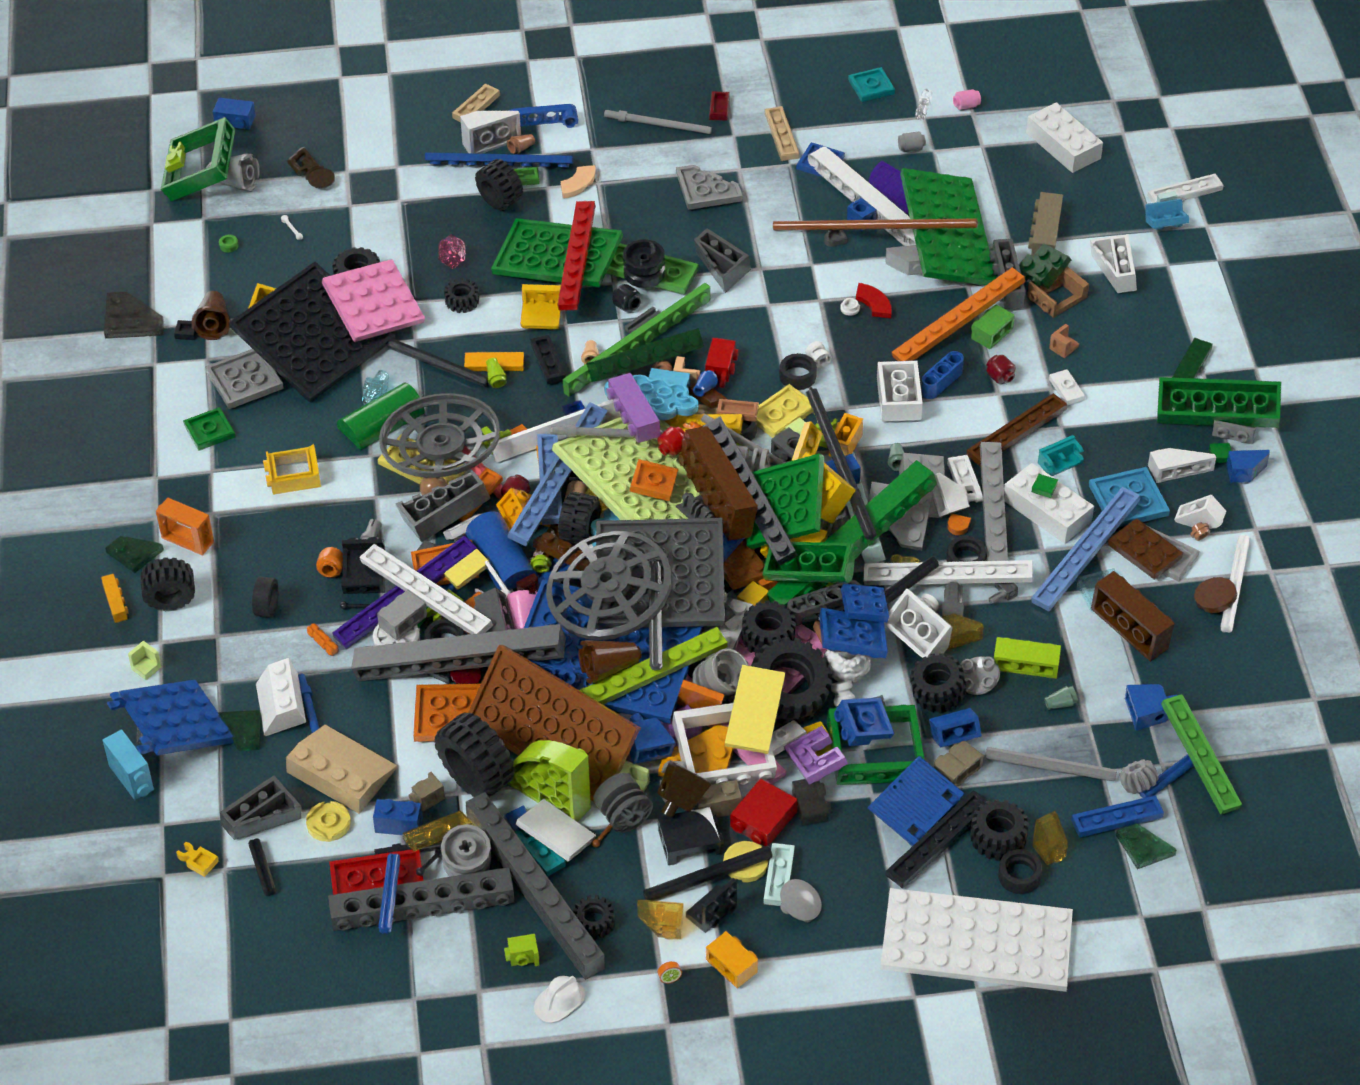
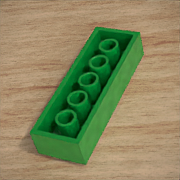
M1159 377L1157 423L1214 425L1215 420L1246 427L1279 428L1282 382Z

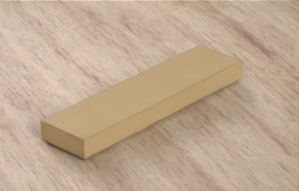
M783 107L765 109L764 114L781 161L798 159L799 151Z

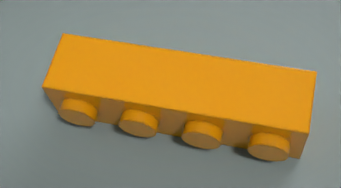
M114 574L101 577L114 622L128 620L126 614H129L127 606L124 607L126 603L124 597H121L123 595L121 587L118 588L120 585L118 578H115Z

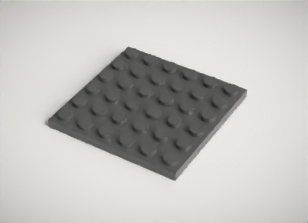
M722 518L596 521V535L613 531L637 533L651 539L664 551L672 571V586L669 597L661 609L662 627L725 626ZM618 538L597 541L596 546L605 543H616ZM628 538L625 543L635 547L643 554L654 551L652 546L640 540ZM613 548L596 551L597 558L610 556ZM622 549L618 557L628 561L637 556ZM661 558L649 560L648 562H659L661 566V584H663L664 568ZM642 563L630 568L633 577L643 579L644 569ZM605 577L602 582H607L612 577ZM631 585L629 591L624 595L626 600H630L640 587ZM649 589L631 607L637 617L649 608ZM617 601L602 603L600 610H607L620 605ZM624 612L610 617H598L596 629L614 628L630 621Z

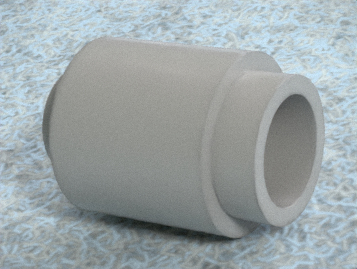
M920 131L903 133L898 136L899 150H904V152L922 150L923 146L926 145L925 135H922Z

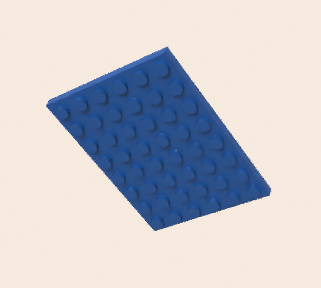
M542 579L524 628L558 624L548 607L546 597L547 580ZM553 582L552 597L556 607L566 597L563 584ZM575 586L569 587L571 594L580 589ZM586 595L576 601L588 609H591L593 601ZM571 606L561 614L572 624L587 628L589 616L577 612ZM704 626L662 627V652L700 635ZM649 627L640 628L628 635L615 639L594 640L633 642L641 650V659H639L638 663L650 658ZM562 628L566 636L564 658L540 660L537 662L573 671L576 675L575 688L581 690L592 685L585 680L588 676L587 673H582L578 655L579 649L583 648V645L580 644L581 641L590 639L578 637ZM690 665L604 704V706L612 711L629 715L640 713L643 718H657L660 722L670 724L679 700L678 695L681 684L686 679Z

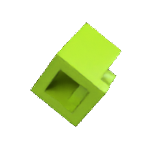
M535 934L507 938L508 947L504 948L506 962L510 961L511 966H524L528 963H534L535 966H539Z

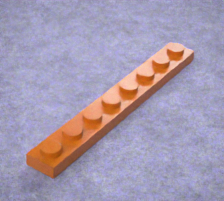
M1013 267L893 350V358L897 361H914L1025 283V277Z

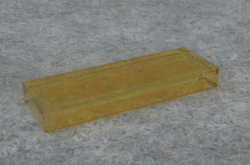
M460 810L404 832L403 840L413 851H417L442 841L450 829L458 825H472V822Z

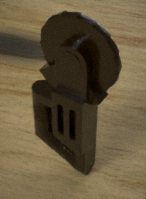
M305 147L300 148L287 160V163L298 176L305 175L306 180H308L312 187L326 188L335 181L334 172L326 168L324 169V166H319ZM302 156H304V158L301 160V161H302V167H300V166L298 165L297 161H298Z

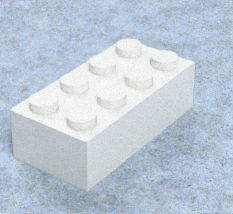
M1054 103L1028 116L1026 133L1072 173L1101 159L1103 142L1058 103Z
M1031 463L1005 483L1004 500L1021 514L1066 544L1092 523L1094 505L1059 481L1051 498L1032 493V486L1038 474L1052 476Z

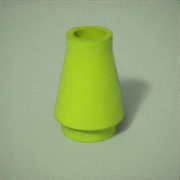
M490 358L486 361L488 383L493 388L503 387L507 383V375L498 363L497 358Z

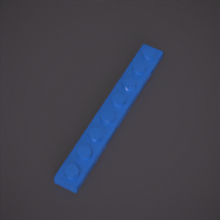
M425 152V160L430 161V164L440 165L441 161H448V165H459V162H466V165H477V162H485L486 166L495 159H501L510 166H514V163H521V166L532 167V163H540V167H551V164H558V167H569V164H573V156Z

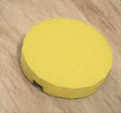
M330 801V803L325 804L324 802L318 803L310 809L306 817L308 833L319 841L330 842L338 840L350 829L351 818L349 811L343 804L336 801Z
M750 841L737 842L731 845L724 853L723 861L756 850L762 846ZM768 860L737 870L728 875L731 878L742 880V882L746 883L756 881L766 873Z

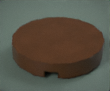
M1213 577L1199 584L1195 590L1194 597L1200 609L1202 608L1208 613H1219L1230 608L1229 605L1236 601L1237 591L1231 580L1223 577Z

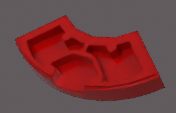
M858 283L856 300L866 304L870 308L873 317L891 319V304L886 295L873 286Z

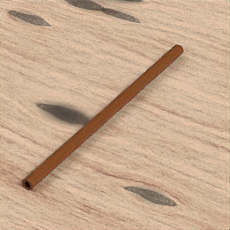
M977 218L773 221V230L978 227Z

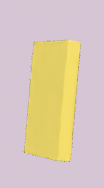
M788 384L759 405L756 420L757 427L770 437H775L798 418L803 420L813 413L808 398Z

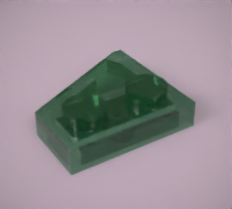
M125 536L118 537L105 547L107 554L133 573H136L164 550L161 543Z
M260 710L218 712L219 717L232 734L233 743L238 751L260 750Z
M1137 823L1116 831V837L1137 870L1176 856L1177 850L1175 847Z

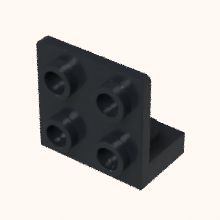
M732 878L722 888L716 885L686 911V918L705 933L711 928L718 926L721 919L727 914L733 913L737 907V880Z

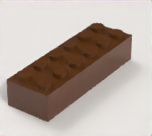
M709 427L686 429L682 439L679 463L684 467L696 491L702 496L704 505L709 507L714 513L715 518H722L723 533L728 541L751 537L758 508L755 500Z

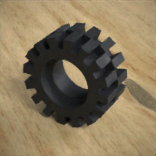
M460 278V281L454 279V283L448 282L444 289L445 305H447L448 309L451 308L453 312L456 309L457 313H460V310H463V313H467V309L472 311L479 304L477 284L475 285L474 281L470 282V279L464 281V278ZM465 294L466 296L458 297L457 295Z
M589 895L587 900L581 898L580 903L577 902L575 904L573 913L590 936H592L593 940H597V935L600 936V939L604 938V932L608 935L610 929L613 930L615 923L614 908L610 901L606 902L605 897L599 900V895H595V899H591V895ZM590 913H599L603 916L601 920L596 922L585 919V916Z

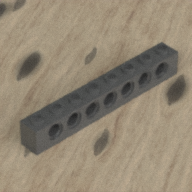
M510 868L397 885L393 922L514 903ZM384 887L329 895L333 931H345L350 928L369 927L379 924Z

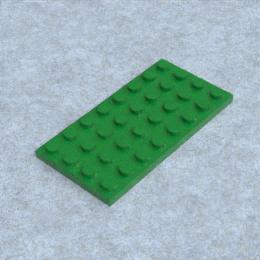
M902 168L900 176L910 219L977 218L978 220L977 228L913 229L923 277L987 285L995 280L996 275H993V262H990V250L972 178Z

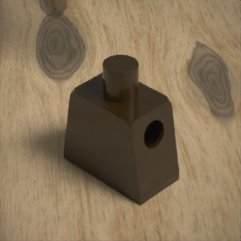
M670 760L658 789V795L667 800L661 812L671 818L675 815L678 807L690 812L712 783Z

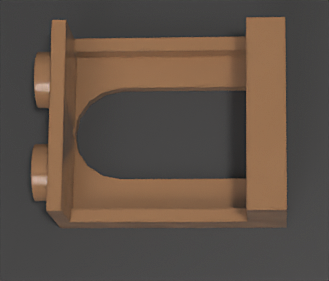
M1067 266L1049 289L1042 286L1037 287L1034 283L1029 282L1027 297L1054 318L1088 297L1089 283ZM1063 285L1074 295L1057 304L1047 294Z

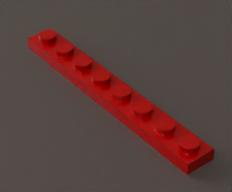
M576 201L557 304L558 310H578L596 208L595 201Z

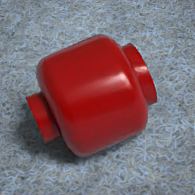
M680 427L667 428L657 439L659 444L658 450L664 456H677L682 450V439L685 432Z

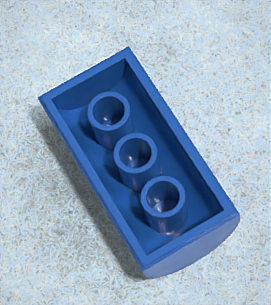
M494 511L483 513L474 518L467 526V538L469 540L472 539L473 544L487 558L508 590L536 581L538 575L519 543L507 538L510 528L503 516ZM487 568L486 570L489 576L491 577L492 581L494 582L496 588L501 591V587L499 586V584Z

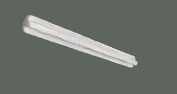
M1247 535L1238 536L1230 580L1234 583L1237 591V599L1229 605L1230 608L1223 612L1222 632L1230 633L1233 630L1249 546V537Z

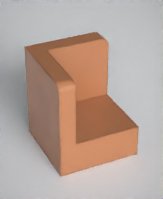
M1064 324L1051 335L1049 348L1063 358H1066L1079 347V343L1068 336L1069 325Z

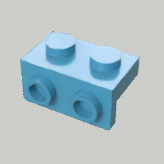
M1181 199L1145 205L1146 222L1156 230L1164 229L1165 226L1181 227L1183 224L1189 223V215L1183 211V201Z

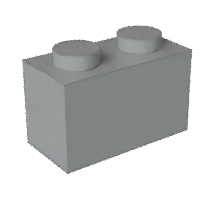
M405 591L377 613L379 627L395 640H398L427 617L426 603L411 591Z

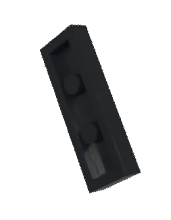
M546 335L530 339L532 349L546 383L551 384L563 381L566 378V374L550 336Z

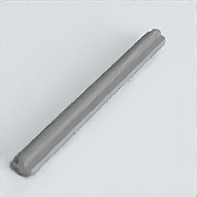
M987 747L985 754L987 759L1108 781H1115L1116 770L992 747Z

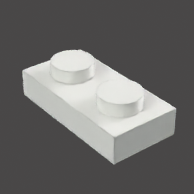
M477 514L444 531L443 534L446 540L454 539V541H457L466 536V528L469 523L481 514Z

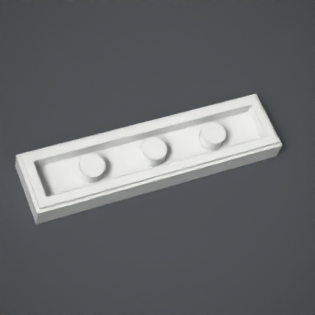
M1211 174L1148 191V197L1152 203H1155L1157 195L1175 191L1177 199L1183 201L1221 191L1224 185L1216 174Z

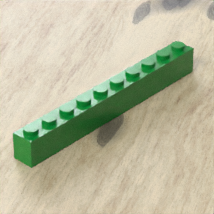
M916 460L865 505L877 533L874 540L865 539L856 515H854L824 543H852L854 559H856L864 549L872 545L882 533L888 531L891 525L898 519H901L910 508L917 505L927 493L935 488L937 482L934 472ZM779 581L768 591L767 596L770 603L775 601L779 602V605L784 604L787 606L789 600L820 590L828 582Z

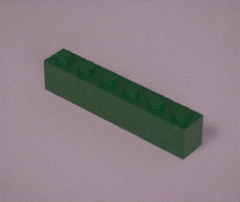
M699 328L588 362L586 365L591 381L595 382L702 348L704 344Z

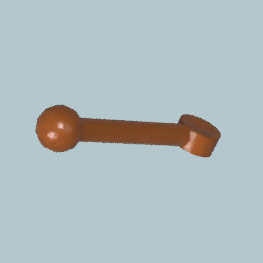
M610 824L597 839L592 841L593 847L600 846V841L612 828Z

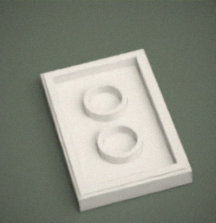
M545 799L523 814L516 822L518 827L568 862L590 845L596 837L590 830Z

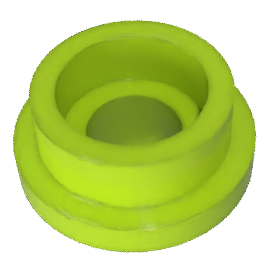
M537 555L531 559V565L536 572L544 573L549 571L552 561L545 555Z

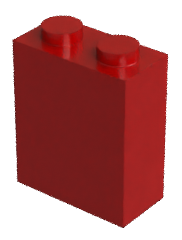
M760 778L730 814V827L735 832L749 837L756 844L769 846L797 813L798 799Z

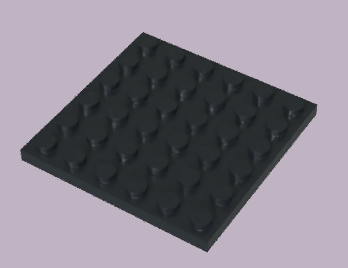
M316 261L229 322V327L308 402H312L387 346L390 338L395 339L396 336L389 332L354 342L322 284V279L331 275Z

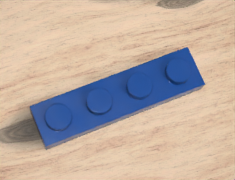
M1154 795L1073 814L1071 821L1080 838L1163 818L1164 811L1157 796Z

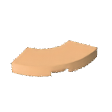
M595 165L577 167L573 177L561 181L562 197L569 198L584 192L583 189L591 185L595 179Z

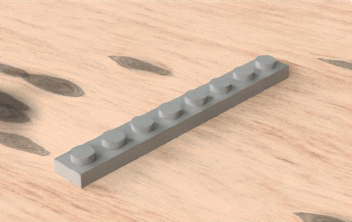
M981 442L980 457L985 547L987 552L986 561H1008L1001 443Z

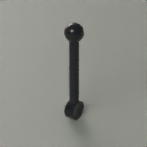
M344 601L341 602L340 607L343 610L347 608H366L370 604H348Z
M436 849L434 855L422 867L416 869L418 876L424 875L425 870L437 858L442 857L441 849Z

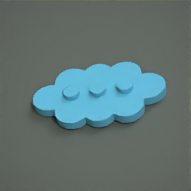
M645 375L633 376L659 420H669L676 415L690 416L698 412V400L689 396V390L686 386L670 384L668 381L660 378L651 380ZM608 382L605 383V386H604V390H605V395H606V396H607L606 388H609Z

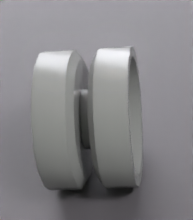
M469 824L458 825L450 829L443 837L441 843L443 868L450 877L489 871L492 862L490 839L482 829Z

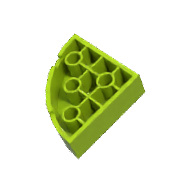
M539 740L531 743L513 761V766L515 767L514 777L508 784L537 803L545 799L577 822L591 809L588 755L584 750L576 749L561 742Z

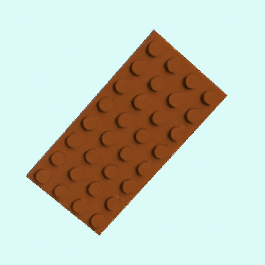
M498 645L468 712L474 714V716H479L482 721H486L489 727L494 729L498 737L505 743V747L517 755H520L531 743L539 740L561 742L576 749L584 750L588 755L590 800L593 802L594 794L599 786L608 778L621 772L641 727L505 645Z

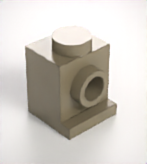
M432 772L428 773V778L412 786V793L408 795L410 801L421 803L422 811L445 799L444 786Z

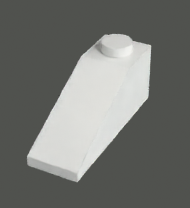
M1167 448L1150 452L1148 467L1155 481L1159 483L1214 471L1216 456L1210 453Z

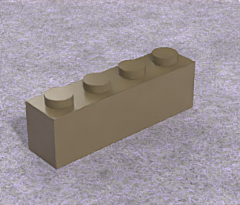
M1041 192L1040 199L1035 201L1034 210L1038 212L1033 214L1032 223L1036 224L1031 226L1030 236L1033 237L1029 238L1028 248L1032 249V256L1043 243L1054 249L1056 247L1063 200L1062 194Z

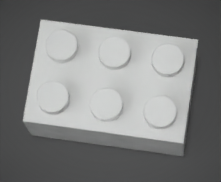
M878 362L877 385L881 421L921 420L923 403L918 362Z

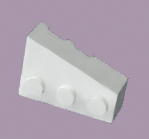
M1128 234L1090 240L1091 255L1116 292L1136 291V275Z

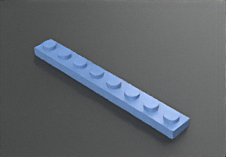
M1124 487L1118 491L1031 597L1033 604L1047 611L1054 607L1140 501L1139 494Z

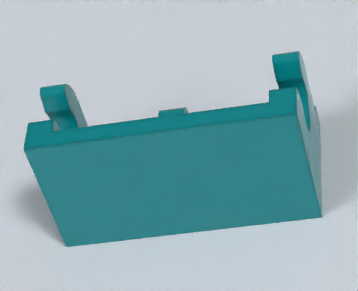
M1072 435L1039 449L1038 464L1047 474L1054 476L1084 463V458L1080 454L1084 450L1075 439V436Z

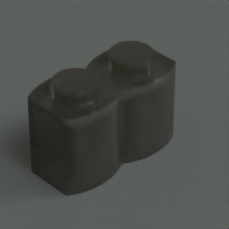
M805 779L792 781V795L798 799L797 812L801 825L827 822L828 814H831L832 811L829 800L826 801L824 797L826 796L824 783H820L819 780L809 785Z

